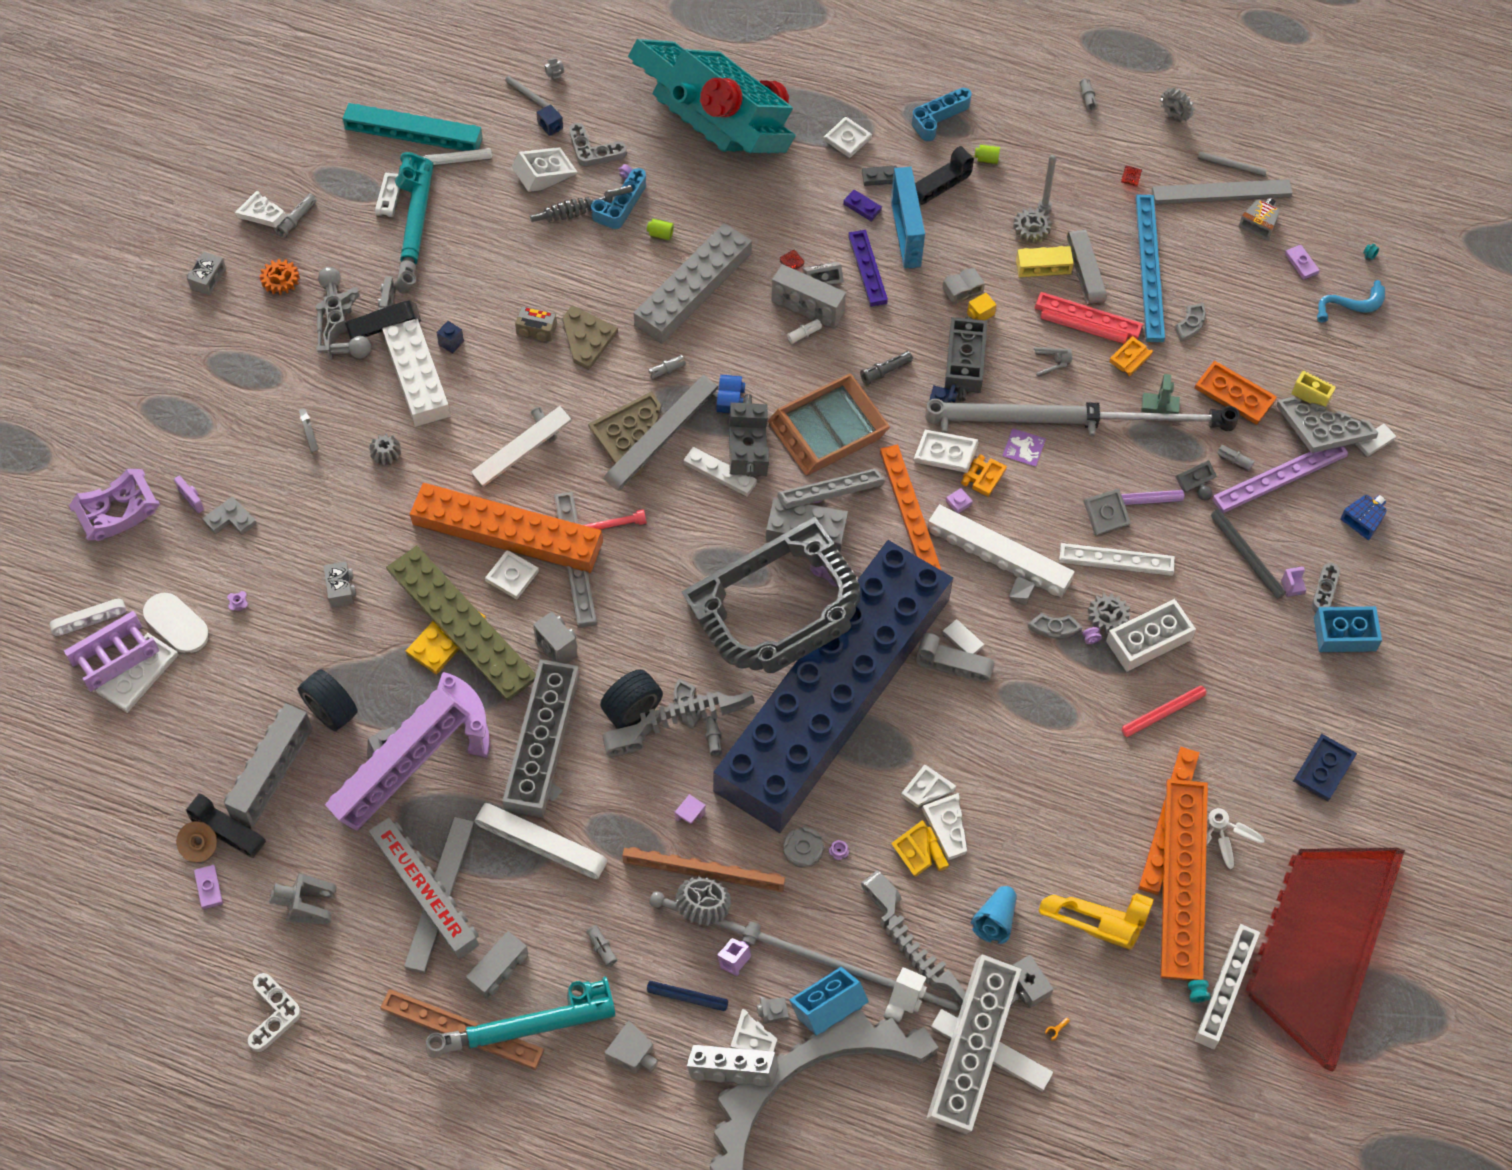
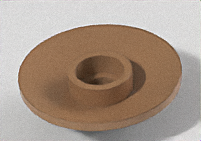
M195 821L184 825L180 829L176 845L179 853L186 860L203 862L214 854L217 847V837L209 825ZM197 837L202 839L201 844L196 842Z

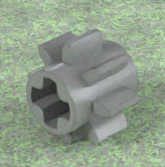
M557 58L548 59V64L544 65L547 77L552 76V79L561 78V74L564 73L562 61H557Z

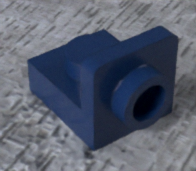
M952 384L951 389L933 385L929 401L931 399H940L944 403H955L958 392H955L956 385Z

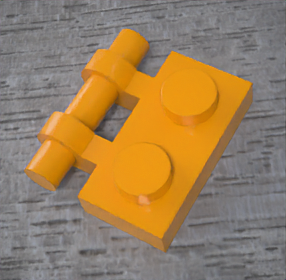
M979 454L972 461L968 473H964L961 484L967 486L969 482H974L972 489L989 497L1005 473L1007 466L990 458L988 463L983 462L985 457ZM977 470H982L980 475L975 474Z

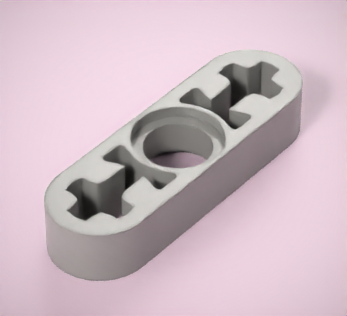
M1334 563L1325 564L1320 573L1312 601V609L1317 612L1318 607H1322L1319 603L1322 597L1325 598L1323 607H1330L1340 573L1339 567ZM1331 570L1332 576L1330 579H1327L1328 571ZM1321 585H1328L1331 591H1323Z

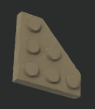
M572 305L562 319L573 362L590 370L618 333V328Z

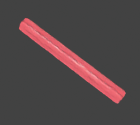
M1043 309L1041 313V319L1122 344L1126 343L1128 337L1127 333L1048 309Z
M1198 686L1124 725L1121 729L1125 737H1129L1201 699L1207 693L1205 688Z

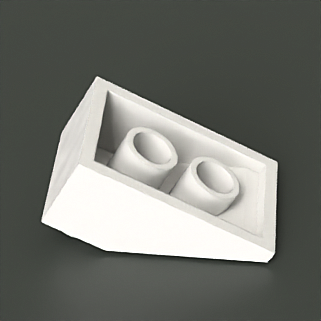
M560 147L518 152L512 165V169L528 192L544 190L577 174L576 169Z

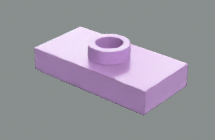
M1302 245L1286 250V257L1303 280L1319 273L1320 270Z
M180 475L174 478L178 491L197 513L202 512L204 508L196 489L193 486L189 487Z
M215 865L194 870L202 909L222 905L223 901Z

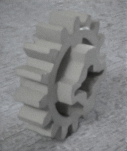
M1174 87L1168 88L1160 96L1161 107L1165 108L1164 112H1168L1169 117L1173 116L1175 121L1179 119L1180 122L1183 120L1186 122L1194 114L1195 108L1192 107L1194 103L1190 102L1191 98L1187 97L1185 92L1181 93L1180 89L1176 91Z
M1032 207L1029 208V211L1023 209L1022 213L1018 212L1017 217L1014 218L1013 229H1015V235L1020 234L1019 239L1026 238V242L1029 239L1033 243H1035L1036 239L1041 242L1043 237L1047 238L1048 234H1050L1052 221H1049L1050 216H1045V211L1040 213L1039 208L1033 211Z
M1103 593L1102 598L1096 596L1095 601H1091L1088 609V620H1093L1092 626L1097 625L1100 631L1105 629V634H1107L1109 630L1128 622L1130 607H1125V600L1119 601L1120 596L1113 598V593H1111L1107 597Z

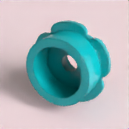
M1374 243L1368 244L1363 252L1365 259L1373 260L1380 248Z

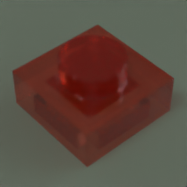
M1125 165L1121 183L1138 187L1142 169Z
M795 249L780 257V263L797 270L804 266V260Z

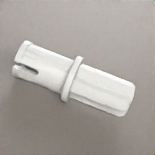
M815 319L787 333V338L790 343L794 344L804 337L808 338L810 334L821 329L822 324L819 319Z

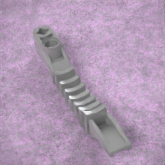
M719 691L716 693L707 692L706 696L701 694L697 695L696 699L691 697L687 698L688 701L686 702L681 700L676 705L671 703L666 708L661 706L656 711L651 709L647 717L645 712L640 713L641 722L639 724L608 731L603 734L606 755L614 757L642 749V742L650 731L654 730L655 734L660 733L658 723L663 722L664 728L669 727L667 719L672 718L673 724H677V716L681 715L682 720L687 721L686 714L690 712L692 719H697V710L701 711L702 718L705 719L707 718L705 709L707 707H710L712 718L717 719L715 708L717 704L720 705L722 715L743 709L755 703L753 693L749 691L736 696H727Z
M875 871L861 882V887L884 912L885 915L881 918L880 925L882 928L887 926L886 934L889 937L892 936V942L895 945H899L898 949L901 952H905V958L912 961L911 965L914 969L918 968V974L926 977L925 982L927 985L930 983L933 989H942L949 992L962 1007L966 994L949 970L944 972L946 965L944 961L935 966L936 958L934 955L926 960L928 952L925 949L918 954L920 944L918 942L912 943L914 936L912 934L907 936L909 928L906 925H902L904 921L903 916L897 917L895 915V905L902 900L900 893L881 872Z

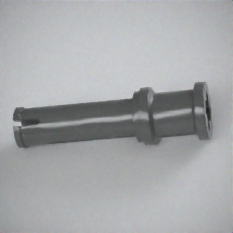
M906 351L884 363H875L873 367L860 371L861 379L866 385H869L871 381L877 378L882 379L886 373L912 362L913 356L909 351Z

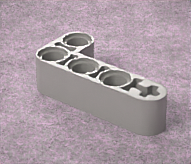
M924 633L922 635L916 659L918 665L978 682L987 683L990 681L995 664L992 659L939 645L940 639L935 634Z

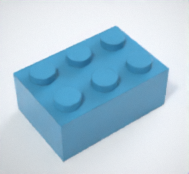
M1376 606L1318 607L1314 616V625L1319 652L1377 651L1382 642Z
M842 967L789 999L798 1020L816 1036L825 1032L835 1023L844 1020L846 1016L861 1009L869 1002L861 982Z

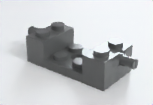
M968 316L965 318L951 317L944 388L951 389L952 384L956 385L955 390L959 391V401H961V398L962 401L966 400V392L981 393L983 382L987 321L975 320L972 317L968 319ZM967 348L970 349L971 352L964 353L962 349Z
M748 394L744 396L745 403H730L729 471L730 474L750 475V477L754 475L767 476L769 466V447H767L766 436L767 404L752 403V395L749 394L748 400ZM744 442H750L752 445L747 446Z

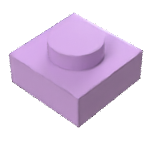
M962 488L946 497V502L956 513L962 512L971 506L973 502Z

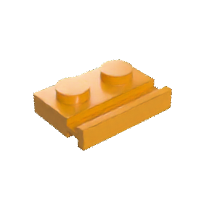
M1132 336L1110 358L1109 362L1122 372L1125 371L1130 377L1152 356L1153 350L1147 349L1146 345Z

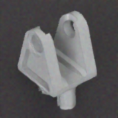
M299 873L293 887L275 883L274 889L270 894L269 904L287 906V909H289L288 922L329 924L332 918L330 911L302 903L300 896L333 897L337 886L333 883Z

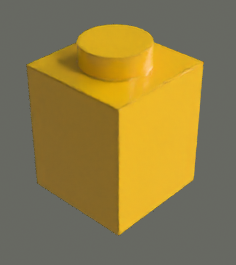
M984 293L969 302L967 314L969 318L972 317L975 320L985 321L995 315L997 304L987 293Z

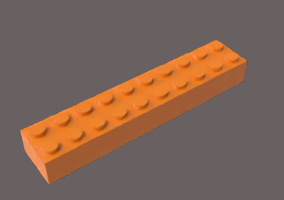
M424 482L410 512L412 524L415 526L562 566H570L573 569L585 570L588 573L592 572L603 543L602 530Z

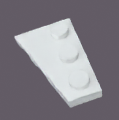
M258 191L235 212L237 218L275 228L287 217L281 208L274 203H270Z
M959 793L923 805L922 811L947 861L965 855L967 847L962 827Z

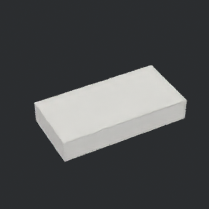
M1385 424L1376 428L1378 432L1376 439L1355 443L1367 457L1395 440L1396 435Z
M957 619L943 630L942 634L961 651L976 654L984 647V644Z

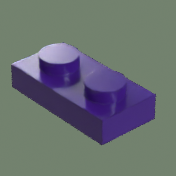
M853 190L843 200V205L869 221H872L882 211V206L856 190Z

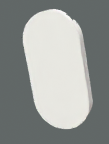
M160 593L152 596L146 602L143 615L147 624L175 650L181 653H194L206 645L209 635L207 625L178 597L170 593Z

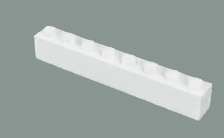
M940 504L929 520L928 531L932 535L939 536L950 544L957 545L966 552L973 553L982 560L991 562L1000 569L1013 573L1016 577L1035 583L1036 587H1041L1054 596L1062 598L1072 582L1075 571Z

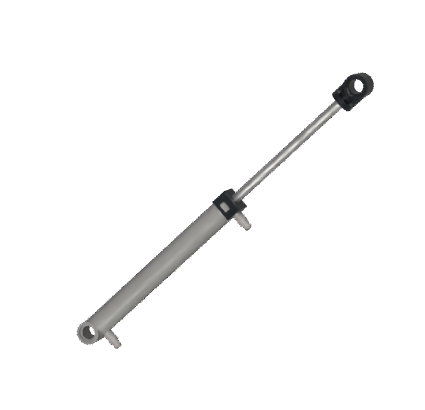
M931 399L927 403L925 417L932 424L941 422L943 433L948 431V421L1085 424L1089 435L1093 437L1095 436L1100 419L1209 422V427H1220L1224 431H1232L1237 425L1240 413L1233 406H1226L1222 410L1210 409L1209 415L1100 412L1099 403L1086 402V406L944 403L940 399Z

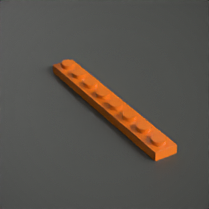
M897 444L880 448V455L913 551L917 557L941 570L899 446Z
M1180 746L1171 779L1192 781L1200 752ZM1166 796L1138 887L1140 890L1155 895L1159 894L1163 881Z

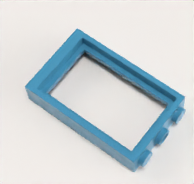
M912 166L894 168L891 206L903 267H921L925 230Z

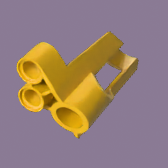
M1136 893L1132 896L1125 913L1074 897L1066 899L1058 895H1051L1041 901L1038 911L1041 915L1080 928L1095 938L1131 950L1145 926L1154 899ZM1062 907L1098 919L1101 922L1099 927L1096 928L1058 913Z

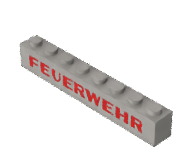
M387 818L369 830L372 839L456 957L461 959L480 946L477 941L479 937L477 931L473 926L470 928L467 926L466 922H468V919L462 911L457 912L455 909L457 904L451 896L447 897L444 894L446 889L440 881L436 882L434 880L435 874L430 866L425 867L422 862L425 860L419 851H413L412 847L414 845L409 837L406 836L404 838L402 836L403 830L398 822L393 823L390 818Z

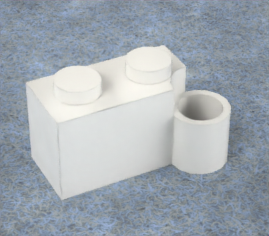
M903 967L896 980L884 1017L888 1019L893 1018L895 1022L900 1023L905 1011L910 1013L915 1011L918 1013L922 1004L919 998H923L927 989L924 986L926 977Z

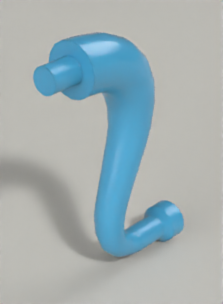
M1374 281V286L1370 289V298L1363 301L1337 295L1323 296L1318 304L1319 314L1317 315V321L1321 323L1328 321L1326 303H1335L1362 313L1376 311L1385 300V287L1381 285V281Z

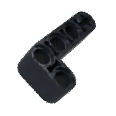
M962 146L957 147L952 152L949 163L915 183L918 201L921 205L929 202L971 175L974 158Z
M408 300L349 320L345 324L351 340L356 336L369 337L383 332L382 328L413 319H418V322H421L416 303Z
M200 793L197 794L186 809L192 822L206 823L214 830L218 839L251 858H254L266 843V840L260 834L216 809L212 801Z

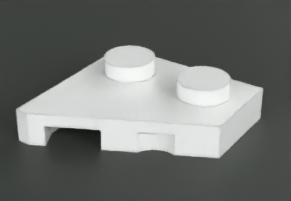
M924 765L901 793V797L918 808L953 792L956 789V785L927 765Z
M742 1009L730 1048L774 1052L777 1038L770 1032H767L764 1026L758 1021L756 1022L746 1010Z

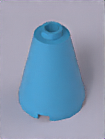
M1009 886L999 887L973 916L971 924H973L972 930L979 938L990 943L992 940L998 941L997 944L1008 941L1011 935L1017 894L1013 888Z

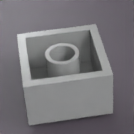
M551 611L533 624L535 642L551 661L567 664L578 656L577 636L572 629L568 630L565 627V623L559 615L556 616Z

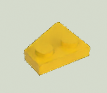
M923 820L891 843L915 877L932 865L927 828Z

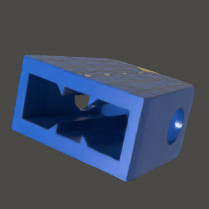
M1364 495L1344 509L1340 520L1369 541L1387 512L1386 508L1383 507L1386 504V500L1380 495L1375 499Z

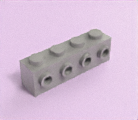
M693 1045L687 1064L691 1079L698 1081L710 1080L720 1083L754 1084L757 1086H773L779 1066L775 1052Z

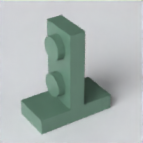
M1164 374L1158 394L1143 393L1141 412L1179 414L1180 397L1171 396L1174 390V382H1171V375Z

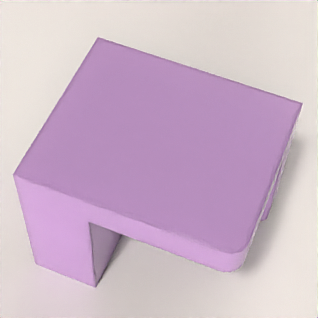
M1304 567L1285 570L1281 582L1286 591V597L1305 594L1306 587L1302 579L1305 571Z
M689 794L675 811V820L679 822L682 818L689 824H692L697 817L701 819L705 815L706 805Z

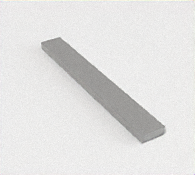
M1287 179L1153 186L1152 194L1154 195V204L1291 197L1292 189L1290 180Z
M573 492L555 494L558 519L578 524ZM567 566L578 628L597 625L588 572Z
M457 817L453 820L434 876V880L436 882L440 881L445 887L446 891L444 894L447 897L452 894L475 825L474 821ZM424 910L404 968L425 974L439 931Z

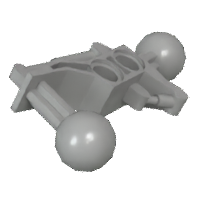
M325 267L319 272L318 276L320 285L326 288L327 296L324 297L323 301L316 304L318 346L316 350L318 353H327L329 360H333V354L350 353L358 359L366 358L371 352V343L364 336H356L349 343H334L341 333L347 331L345 314L352 312L351 306L355 299L360 296L357 287H353L347 292L338 294L337 286L340 284L341 275L337 269ZM326 313L328 322L323 333L325 345L321 346L323 314Z

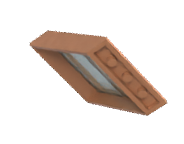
M847 374L778 408L767 421L806 476L878 441L890 428L852 374Z

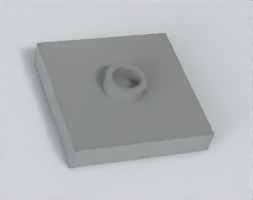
M1119 488L1083 500L1095 536L1131 524Z

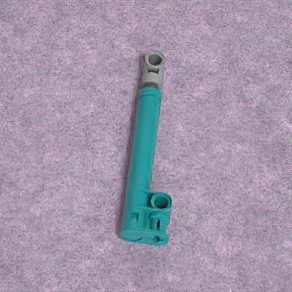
M411 152L401 154L400 160L402 165L399 167V173L395 179V183L399 188L411 192L400 256L401 263L398 279L394 283L395 289L400 293H407L416 281L415 269L419 257L434 168L431 160Z
M602 977V981L593 983L589 981L572 982L568 988L567 1006L476 1025V1027H466L465 1032L461 1033L459 1031L444 1034L432 1033L426 1040V1052L430 1057L438 1058L444 1053L462 1050V1047L467 1045L471 1049L615 1017V1007L607 977ZM578 990L582 993V995L576 997L572 994V992ZM433 1042H439L442 1046L438 1049H434L430 1046V1044Z

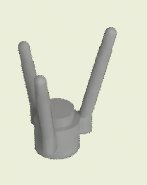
M1034 347L1036 354L1055 355V361L1060 363L1037 372V376L1067 367V363L1072 362V351L1070 348Z

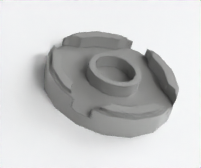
M802 827L789 832L785 837L783 850L785 857L793 865L810 867L821 859L824 845L821 836L816 831Z

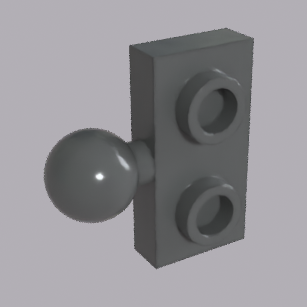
M1208 460L1175 477L1184 493L1198 487V497L1201 500H1209L1212 496V490L1210 487L1205 486L1204 483L1216 478L1217 475Z

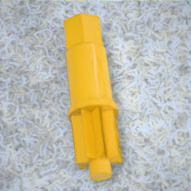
M926 826L930 855L938 871H943L949 867V864L931 827Z

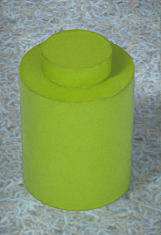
M980 144L979 148L976 147L974 158H978L977 162L998 164L1000 147Z
M652 219L651 222H648L646 231L649 232V236L671 240L674 223Z

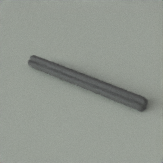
M1221 510L1213 511L1211 514L1213 520L1277 599L1283 597L1286 593L1284 588Z

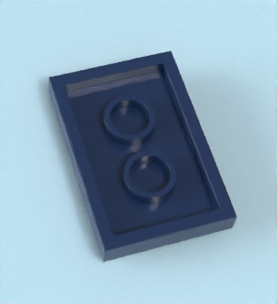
M1321 734L1293 782L1329 802L1357 753Z

